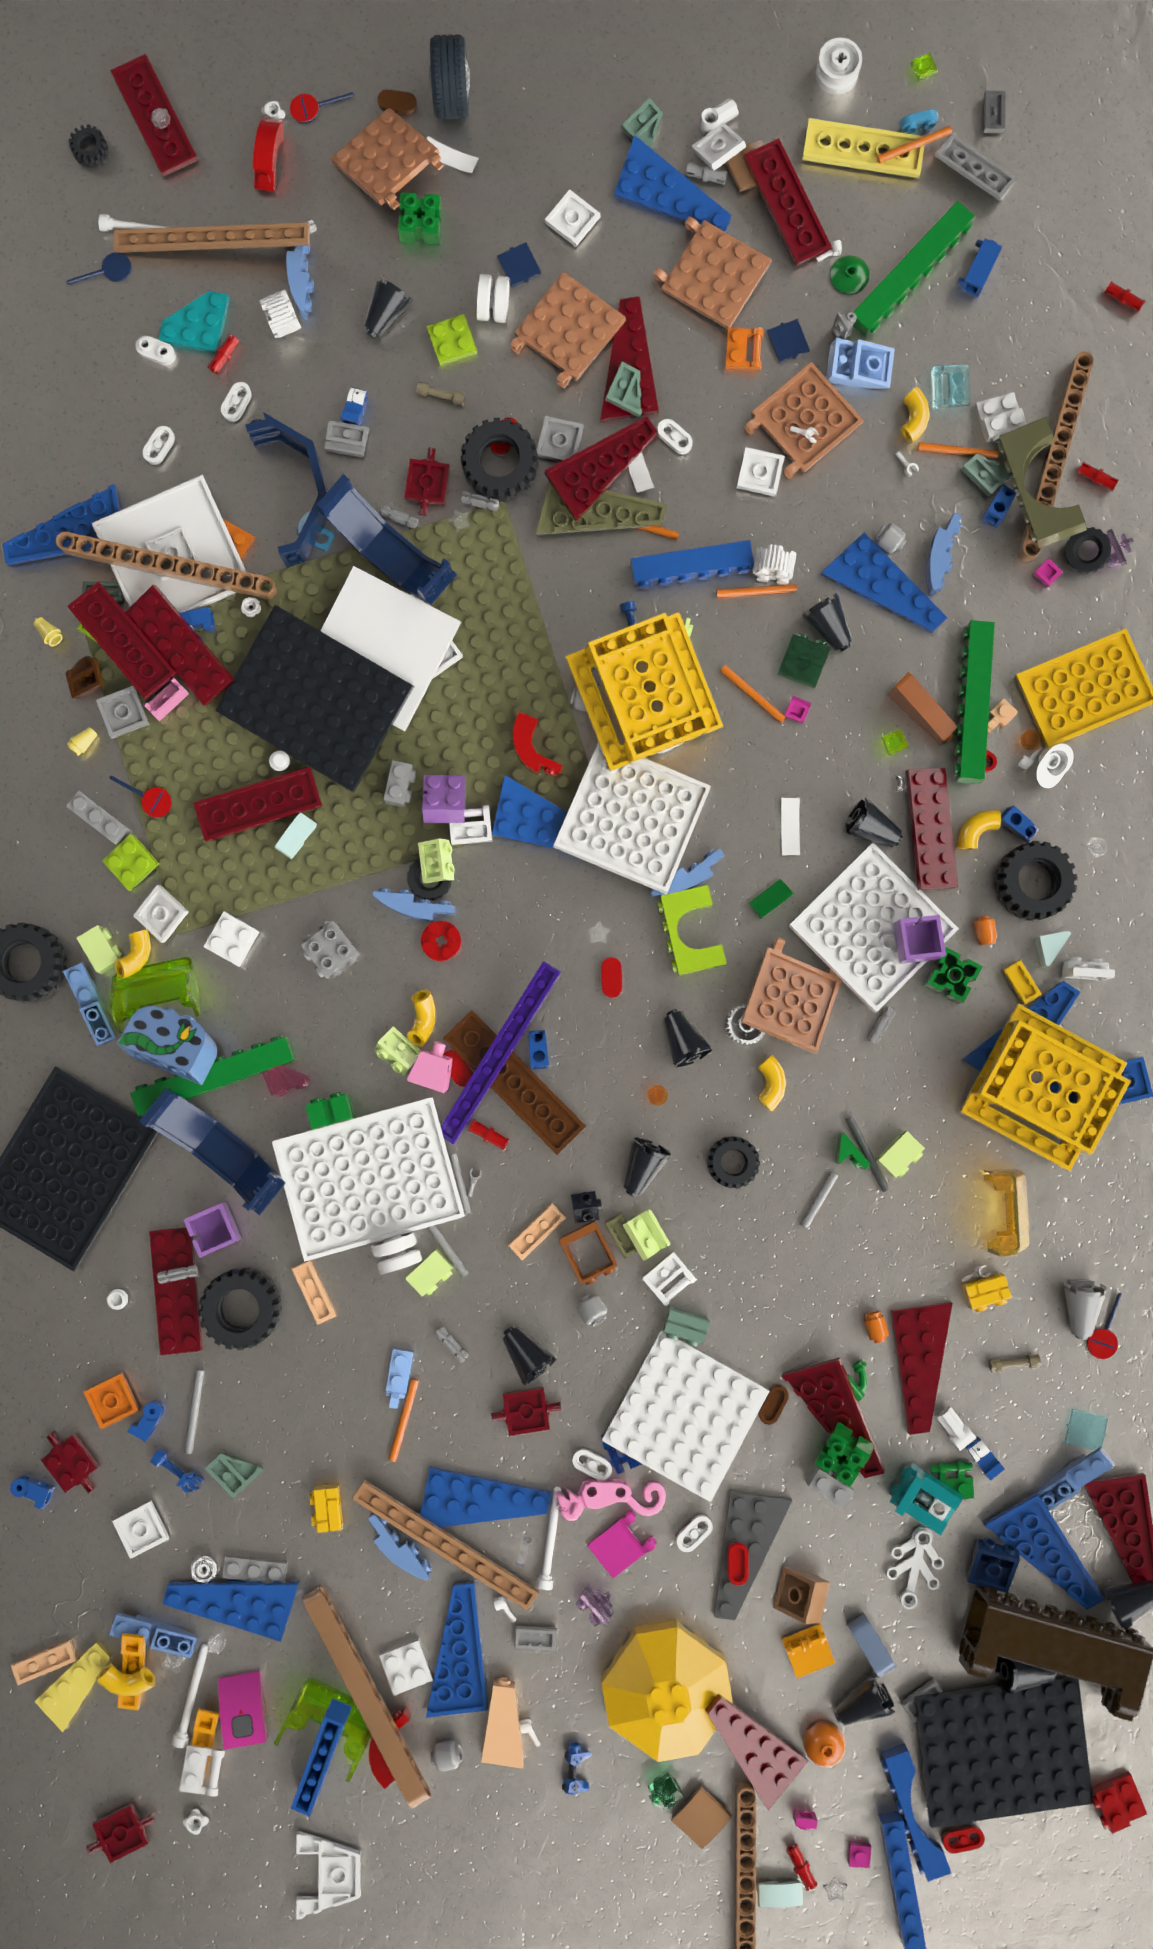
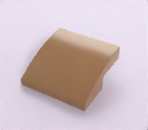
M762 140L746 144L743 150L726 161L739 191L756 188V184L743 156L763 146Z
M700 1787L687 1798L686 1804L672 1815L671 1821L703 1849L732 1818V1814L703 1787Z

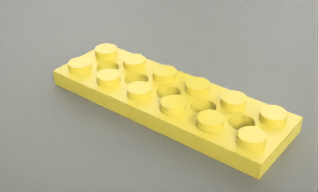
M809 118L802 160L919 178L924 145L906 152L908 154L906 158L897 156L880 164L877 161V155H880L878 151L880 148H886L889 151L923 136ZM828 139L830 144L824 146L820 143V140ZM847 142L850 147L843 149L839 143ZM866 145L869 148V150L867 152H862L859 149V146Z

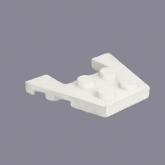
M298 1831L296 1854L319 1855V1896H298L296 1899V1919H302L308 1914L322 1912L325 1908L336 1907L359 1899L361 1895V1851Z

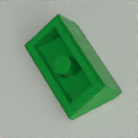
M779 879L748 904L757 916L762 919L794 893Z

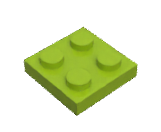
M464 314L426 326L440 366L477 354V349Z
M129 834L103 860V863L128 891H132L160 864L134 834Z

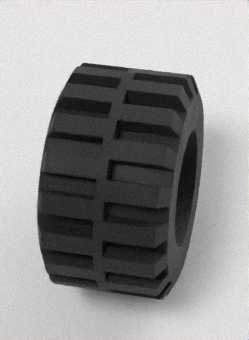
M735 1136L724 1137L715 1142V1145L709 1150V1155H707V1168L710 1175L717 1183L727 1188L737 1189L749 1185L748 1183L753 1181L755 1175L759 1172L760 1161L758 1158L759 1154L755 1150L756 1148L746 1139ZM730 1150L741 1152L745 1158V1166L738 1174H728L722 1168V1157Z

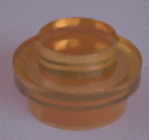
M1030 729L1021 735L1020 741L1024 748L1033 750L1040 745L1041 736L1036 730Z
M655 1085L648 1091V1100L653 1105H662L667 1101L668 1092L663 1086Z

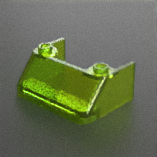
M181 957L143 966L139 972L127 978L121 979L117 973L112 977L108 1009L119 1034H123L124 1021H130L136 1011L146 1006L180 999L182 1006L192 1007L195 1016H200L201 997L192 959Z
M307 1679L303 1683L274 1744L278 1745L286 1727L293 1730H302L306 1727L309 1719L322 1724L332 1698L352 1706L342 1735L347 1738L343 1748L344 1754L353 1760L345 1780L349 1783L364 1754L371 1733L352 1697L317 1679Z

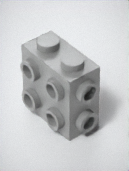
M326 921L319 927L320 931L315 935L311 933L303 939L304 943L301 947L304 949L302 951L304 957L308 961L312 960L315 963L316 967L314 969L321 978L325 976L328 979L330 977L334 979L343 972L341 969L344 966L353 965L358 960L357 956L360 953L335 921Z

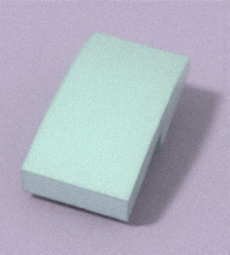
M300 812L282 835L275 848L292 859L302 848L304 841L314 831L317 824Z
M796 1880L782 1883L777 1881L757 1883L758 1906L774 1908L803 1905L802 1882Z

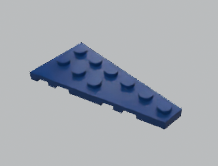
M865 532L820 574L825 578L828 577L836 581L841 586L853 590L865 599L891 610L892 613L903 616L910 620L911 623L930 633H933L948 618Z
M1061 981L1029 1006L1028 1009L1060 1025L1081 992L1065 981ZM1004 1027L962 1060L981 1072Z
M430 1467L420 1515L438 1527L543 1515L548 1512L551 1491Z
M209 1581L208 1583L169 1582L162 1604L281 1642L300 1581H292V1583H281V1581H273V1583H260V1581H227V1583H216V1581Z
M474 1581L454 1583L426 1718L488 1710Z

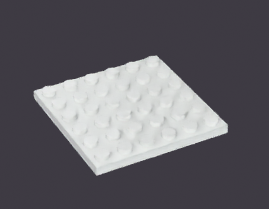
M598 742L553 847L667 895L711 786L645 758L610 771Z
M874 843L868 846L788 925L874 1013L927 962L899 964L893 928L895 922L899 919L915 917L919 919L924 916L940 915L944 943L959 929L921 890H918L917 886Z
M660 1330L601 1440L711 1502L764 1403L769 1390L683 1341L666 1337L667 1333Z

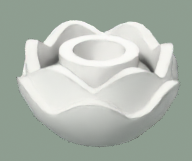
M200 1556L191 1564L192 1578L198 1582L207 1583L216 1575V1563L208 1556Z

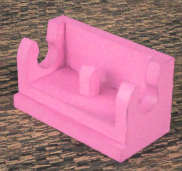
M173 677L171 682L149 703L146 702L144 706L160 721L189 693Z

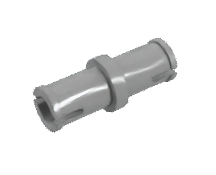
M688 163L686 176L702 179V182L711 181L722 185L725 184L726 171L712 170L708 165L703 167Z

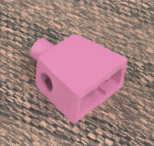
M434 1041L432 1051L427 1049L421 1051L407 1081L441 1093L448 1091L452 1058L443 1055L446 1044Z

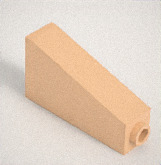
M500 1677L499 1679H494L481 1762L523 1769L524 1752L515 1682L509 1678Z

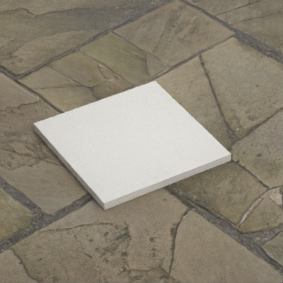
M203 475L92 523L98 539L247 572ZM111 549L104 551L106 556L111 554ZM131 553L125 554L123 560H129ZM145 558L143 565H148L151 562V558ZM166 562L163 565V569H169L171 562ZM111 565L129 608L152 585H156L179 613L201 609L236 593ZM185 567L183 574H188L191 571V567ZM205 571L202 578H209L211 571ZM224 576L222 582H229L231 580V576ZM244 580L242 587H248L251 584V580Z
M353 566L321 632L415 686L393 723L397 728L406 731L461 622Z

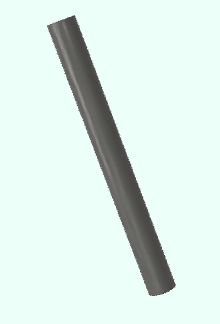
M854 1117L846 1118L860 1149L871 1164L870 1168L882 1192L888 1191L890 1187Z

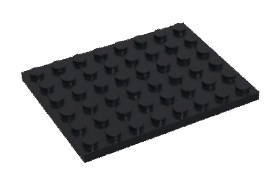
M274 605L234 676L235 680L230 683L215 711L351 792H355L415 686Z
M55 1066L0 1156V1228L73 1272L76 1271L159 1132L151 1127L142 1125L139 1122L142 1117L137 1116L135 1112Z
M1066 1675L1056 1676L1052 1682L1011 1694L1004 1693L999 1685L914 1696L928 1820L931 1828L1094 1804L1091 1798L1093 1794L1079 1679Z

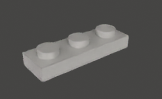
M226 1555L222 1578L260 1581L263 1583H273V1581L286 1583L288 1562Z

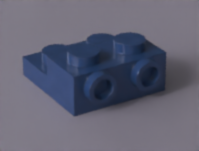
M991 1538L978 1539L972 1554V1563L967 1574V1582L983 1587H992L1001 1592H1008L1020 1562L1019 1550L1009 1543L1004 1544V1546L996 1544Z

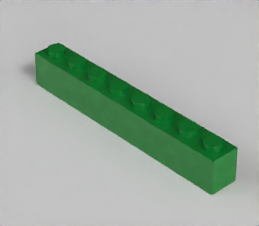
M957 200L853 311L857 317L853 327L865 338L870 333L874 334L881 326L880 322L884 318L887 320L893 314V308L897 304L900 306L908 297L906 294L910 290L913 292L920 285L921 282L919 280L923 276L928 277L934 269L933 265L936 262L941 263L948 249L951 248L953 250L960 242L959 238L963 234L966 236L974 226L972 222L975 215Z
M970 620L967 626L963 628L962 638L965 639V646L962 647L961 658H964V665L960 668V677L963 678V681L959 687L958 695L961 697V704L958 705L957 710L960 724H957L958 727L956 728V736H959V741L955 746L957 763L954 764L953 769L956 782L980 784L985 780L995 622Z
M282 1035L271 1038V1042L263 1045V1042L251 1045V1050L244 1052L243 1049L232 1052L231 1057H217L202 1085L174 1075L170 1079H167L166 1076L154 1080L155 1084L147 1086L145 1083L134 1087L136 1091L130 1092L137 1116H143L165 1088L173 1090L188 1100L296 1061L289 1038H283Z

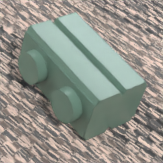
M670 1306L663 1326V1332L667 1333L666 1337L678 1340V1337L686 1339L685 1343L697 1346L698 1343L704 1344L710 1319Z

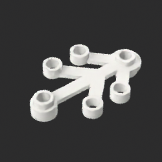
M922 1526L913 1531L912 1539L900 1546L894 1545L890 1550L893 1558L897 1560L901 1559L904 1553L915 1548L914 1555L896 1566L891 1565L886 1568V1575L891 1580H896L901 1573L910 1568L906 1590L900 1594V1602L906 1609H913L918 1603L914 1592L919 1570L925 1577L926 1585L929 1589L936 1590L940 1585L939 1580L933 1576L922 1558L924 1549L931 1558L930 1563L933 1568L939 1570L944 1566V1560L931 1545L933 1541L932 1532ZM920 1534H925L923 1540H919ZM900 1549V1554L894 1555V1551ZM940 1559L941 1563L937 1566L934 1565V1561ZM890 1570H896L894 1576L889 1575ZM931 1580H936L934 1586L929 1585ZM910 1595L911 1600L904 1601L905 1596Z

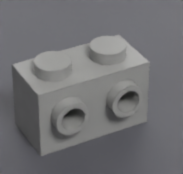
M392 760L384 795L386 804L406 808L407 802L410 803L412 796L410 787L416 778V771H414L412 764Z
M815 1465L805 1481L808 1487L845 1509L855 1492L854 1489L836 1479V1476L833 1475V1470L827 1473Z

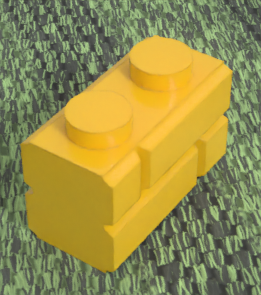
M1001 1272L961 1284L967 1306L972 1310L975 1309V1312L988 1309L987 1305L993 1303L995 1306L1006 1304L1007 1299L1012 1298L1006 1277Z
M340 1484L315 1486L312 1490L313 1493L309 1495L310 1505L314 1506L315 1512L311 1516L312 1526L316 1527L317 1533L342 1530L343 1515Z

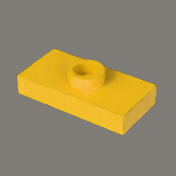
M1021 959L1002 970L1023 1005L1042 995Z

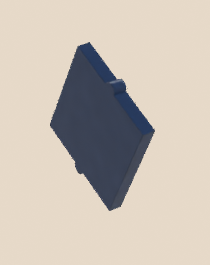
M527 242L515 248L510 247V250L497 255L506 276L509 277V283L512 288L523 282L528 283L530 279L541 275V271Z
M798 319L785 324L781 323L779 326L767 330L779 363L792 358L796 359L797 356L810 352Z

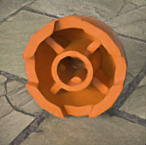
M817 1721V1724L806 1729L803 1737V1746L807 1756L814 1764L821 1767H831L836 1765L844 1756L845 1738L836 1724L830 1721Z

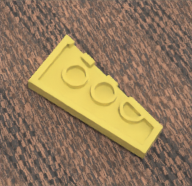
M99 1640L35 1700V1703L62 1732H64L91 1690L97 1676L112 1657V1654Z

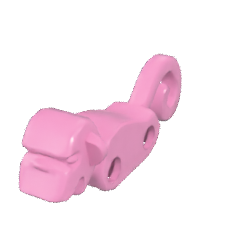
M588 1478L582 1482L577 1494L573 1493L569 1488L566 1489L567 1496L561 1491L554 1492L558 1501L559 1512L563 1518L569 1521L577 1520L583 1508L599 1509L616 1502H626L638 1514L651 1516L657 1514L662 1509L666 1498L663 1486L659 1482L651 1481L644 1486L643 1497L646 1502H651V1492L656 1490L658 1494L657 1501L650 1507L642 1506L631 1496V1490L625 1481L612 1478L605 1480ZM594 1487L592 1492H587V1489ZM617 1488H623L620 1493H615Z

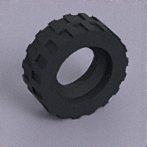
M1095 527L1087 528L1086 531L1070 536L1065 548L1067 562L1072 569L1079 573L1089 574L1097 572L1109 561L1111 556L1110 540L1102 530L1095 529ZM1084 541H1093L1098 545V554L1092 560H1083L1078 555V548Z
M420 858L414 860V863L410 865V869L407 872V882L411 891L417 897L434 901L442 898L443 895L449 892L448 890L451 888L453 880L439 881L435 887L427 888L420 882Z

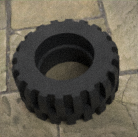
M498 417L493 418V422H488V419L482 421V426H474L472 434H467L465 437L466 442L462 444L461 464L466 480L475 492H480L483 496L492 497L499 501L500 498H505L507 501L511 500V496L516 495L518 497L522 495V491L524 489L527 490L531 486L530 482L534 481L536 470L538 469V455L534 439L531 438L527 429L524 430L518 422L512 423L511 419L505 418V421H500ZM506 443L516 449L519 457L518 465L510 474L496 477L487 474L482 468L481 456L491 444Z
M1039 841L1024 843L1009 851L1001 859V864L996 868L998 873L994 876V882L997 883V887L994 889L995 893H999L1001 897L998 899L1000 904H1005L1007 906L1005 910L1009 913L1014 912L1015 917L1020 919L1026 918V920L1030 921L1042 920L1063 911L1067 907L1066 904L1070 903L1074 898L1072 893L1076 892L1077 889L1074 881L1078 880L1077 874H1073L1072 870L1076 867L1074 863H1069L1067 860L1070 856L1067 853L1062 854L1060 852L1061 848L1057 845L1052 847L1051 843L1045 841L1042 843ZM1027 863H1038L1044 866L1050 873L1052 888L1047 897L1034 900L1022 891L1019 885V872Z
M27 923L6 925V929H0V995L10 1000L33 1002L39 998L44 999L48 997L49 992H54L57 989L56 984L62 983L64 977H61L62 971L67 969V966L64 965L67 957L66 954L62 953L64 949L62 943L58 942V938L50 933L49 930L40 926ZM28 943L38 949L41 965L39 971L32 979L21 982L12 977L8 962L11 953L16 947Z
M250 1268L231 1269L214 1278L204 1289V1295L199 1301L201 1309L198 1310V1315L202 1316L200 1324L202 1328L205 1327L208 1331L206 1335L209 1338L213 1337L215 1344L219 1346L221 1344L225 1345V1348L230 1350L233 1348H237V1350H244L248 1347L252 1348L264 1341L278 1325L279 1315L282 1311V1307H280L281 1296L277 1295L276 1290L278 1289L276 1285L270 1283L271 1279L267 1275L263 1276L260 1271H252ZM236 1289L250 1292L256 1298L259 1305L258 1318L252 1325L245 1328L231 1325L225 1319L222 1311L223 1299L229 1292Z

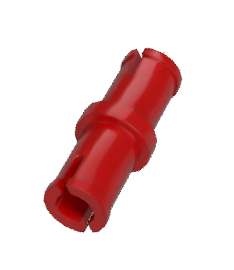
M1112 281L1104 292L1118 300L1119 304H1125L1137 312L1140 311L1145 303V300L1130 293L1131 290H1125Z
M228 334L222 346L217 348L216 355L207 366L211 372L218 375L225 362L231 359V353L240 342L234 335Z
M1084 461L1077 472L1092 480V483H1098L1111 491L1114 490L1119 479L1104 473L1103 469L1100 468L1099 470Z
M475 1119L468 1131L483 1138L484 1142H490L503 1151L510 1140L495 1132L494 1128H488Z
M797 1843L792 1844L786 1849V1852L795 1866L793 1869L796 1874H799L805 1890H813L818 1883L809 1869L810 1864L808 1860L804 1859Z

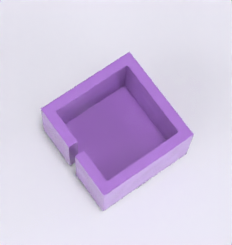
M424 775L422 804L424 823H465V775Z
M940 915L924 916L919 919L918 917L899 919L893 924L899 964L938 960L946 956Z
M227 1202L220 1203L183 1219L190 1237L196 1234L200 1236L192 1240L199 1258L242 1239Z

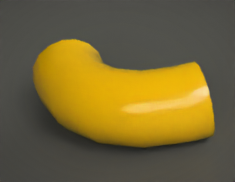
M919 387L911 390L903 399L910 415L908 421L900 427V431L909 443H913L924 432L930 417L928 401Z
M1000 810L980 811L968 818L960 829L957 849L975 850L978 847V839L983 832L998 830L1001 824Z
M147 929L128 935L130 940L129 953L122 958L116 959L114 963L115 971L119 978H127L139 972L148 961L151 941Z
M420 990L411 998L415 1008V1020L412 1028L407 1033V1037L412 1044L418 1047H422L427 1042L433 1032L435 1023V1004L429 990Z
M771 1054L758 1067L765 1077L766 1084L765 1089L757 1098L772 1112L784 1096L786 1079L782 1066Z
M110 1664L96 1678V1681L109 1692L120 1696H136L155 1685L153 1673L145 1667L133 1674H125L116 1669L113 1664Z

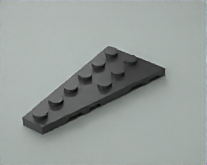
M730 1490L714 1618L736 1620L793 1501L792 1499ZM735 1541L744 1543L749 1553V1578L745 1584L740 1586L732 1584L727 1575V1549Z

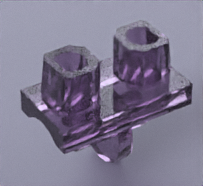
M1113 530L1106 531L1115 552L1109 557L1108 567L1111 568L1118 565L1122 567L1126 565L1127 561L1121 549L1124 548L1126 554L1131 553L1130 545L1135 542L1134 539H1127L1123 533L1119 535L1121 543H1118Z
M590 1584L584 1588L576 1602V1606L581 1611L589 1607L592 1611L589 1619L594 1626L602 1623L606 1626L614 1613L611 1609L613 1605L609 1601L612 1596L611 1593L608 1591L602 1594L600 1590L595 1591Z

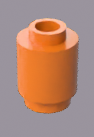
M990 915L978 917V921H974L979 945L996 943L995 919H990Z
M880 1311L865 1314L864 1323L869 1340H874V1343L885 1341L886 1337L889 1336L884 1315H881Z

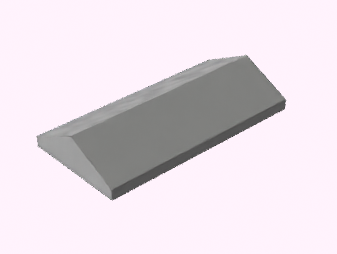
M953 134L935 154V157L999 201L1004 198L1016 181L1014 176Z

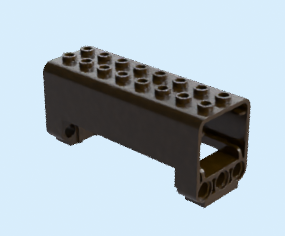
M976 1586L959 1645L960 1656L958 1661L967 1674L987 1679V1675L991 1674L993 1668L995 1669L998 1656L1100 1685L1101 1702L1108 1709V1712L1114 1717L1132 1722L1133 1718L1138 1716L1153 1661V1647L1145 1640L1144 1636L1139 1635V1631L1130 1627L1122 1629L1113 1622L1106 1621L1105 1624L1098 1622V1619L1086 1615L1084 1618L1071 1610L1060 1611L1051 1604L1043 1606L1030 1598L1022 1600L1017 1595L1009 1592L1002 1594L992 1587L985 1586L984 1589Z

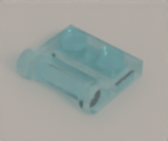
M969 365L934 366L932 368V375L935 378L934 408L969 407L971 404ZM943 374H948L949 398H943Z

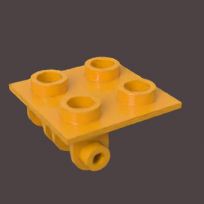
M820 1623L782 1638L796 1678L835 1664Z

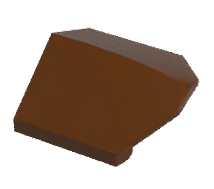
M87 655L78 660L65 673L72 699L98 693L103 686L97 658Z

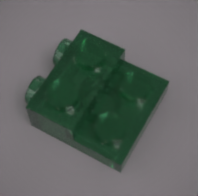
M804 633L793 634L777 675L815 689L831 648L827 647L825 641L816 640L814 642L808 640L809 636Z

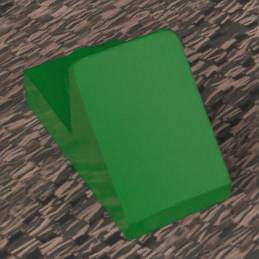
M841 1132L838 1135L836 1164H840L850 1155L851 1158L849 1160L855 1168L858 1169L860 1167L865 1170L871 1164L849 1137Z

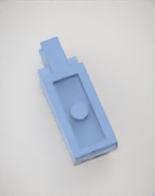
M396 1348L392 1350L386 1387V1396H391L389 1408L397 1409L400 1398H405L414 1351Z

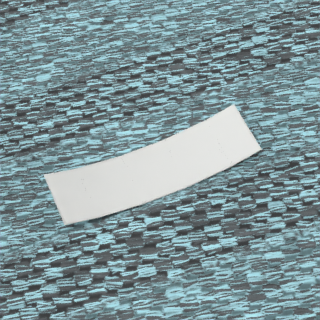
M429 136L427 137V140L438 148L442 163L472 174L479 158L454 150Z
M641 452L628 466L637 493L654 488Z
M781 798L782 855H800V798Z

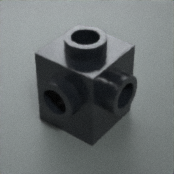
M595 1191L571 1195L575 1224L600 1220L598 1211H602L601 1199H596Z

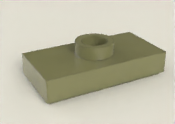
M621 1212L604 1222L624 1259L638 1251L623 1227V1224L627 1221Z

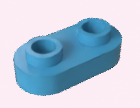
M930 109L903 117L899 121L901 132L912 134L916 130L932 129L939 121L937 110Z

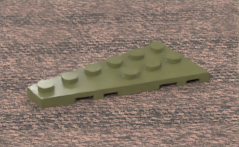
M549 482L536 535L662 526L667 504L605 490L578 521L575 522Z

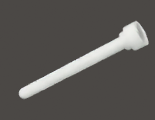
M100 214L99 230L109 232L113 229L170 228L118 221L105 214Z
M559 1486L553 1489L543 1568L536 1582V1587L543 1590H551L553 1587L550 1571L559 1512L558 1501L554 1492L561 1491Z
M201 1644L180 1727L173 1734L171 1745L177 1748H187L190 1737L187 1730L208 1651L207 1644Z

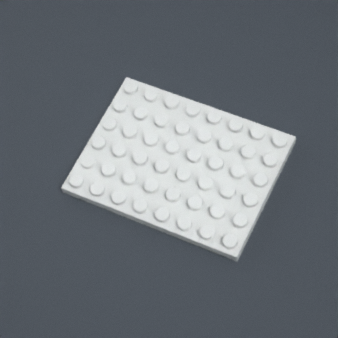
M433 1097L272 1141L281 1177L286 1182L284 1189L304 1262L465 1217Z

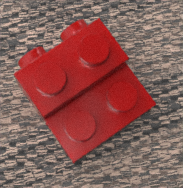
M1129 1771L1092 1786L1093 1796L1091 1798L1095 1808L1100 1809L1102 1814L1099 1816L1104 1829L1108 1828L1112 1834L1131 1826L1130 1821L1147 1815V1811Z

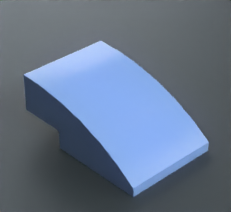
M836 338L830 343L826 379L830 383L844 386L888 389L891 381L894 348L859 339L856 342Z

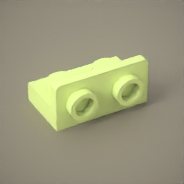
M434 839L418 843L423 883L454 880L455 869L452 864V847L449 840Z
M394 1027L377 1042L374 1048L376 1055L380 1059L386 1060L395 1072L401 1073L403 1076L415 1064L421 1052L417 1046L412 1044Z
M650 1209L637 1214L623 1224L643 1261L670 1245L669 1240Z

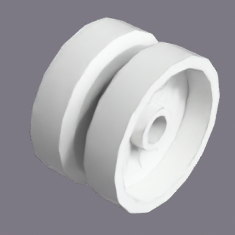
M834 38L825 43L820 51L815 71L816 82L822 90L829 94L839 95L845 94L853 88L862 63L861 50L857 44L846 38Z
M480 274L476 297L477 320L488 321L493 309L494 321L506 323L509 302V277L498 276L495 289H493L492 276Z
M414 1232L390 1237L383 1240V1242L371 1246L374 1257H388L377 1263L379 1275L411 1266L423 1260L420 1250L406 1251V1249L417 1243Z

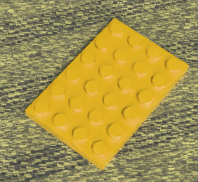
M1127 629L1118 631L1015 675V679L1046 748L1063 743L1153 705L1152 684Z

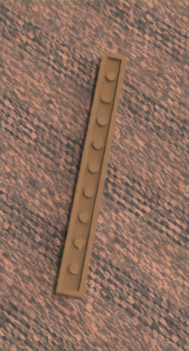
M308 222L114 230L113 249L116 253L310 246V225Z
M365 1479L354 1494L352 1500L528 1611L539 1594V1590Z

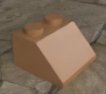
M783 1567L773 1608L804 1624L820 1623L830 1582L811 1573Z

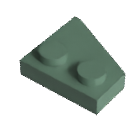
M649 98L621 125V129L632 141L635 135L651 148L663 112Z
M621 362L605 398L606 401L637 417H640L642 414L640 406L641 388L639 385L640 370Z
M979 454L973 456L961 468L988 497L1013 476L1012 472L1007 473L1006 468L999 466V462L988 460Z
M220 1453L205 1467V1470L234 1499L263 1468Z

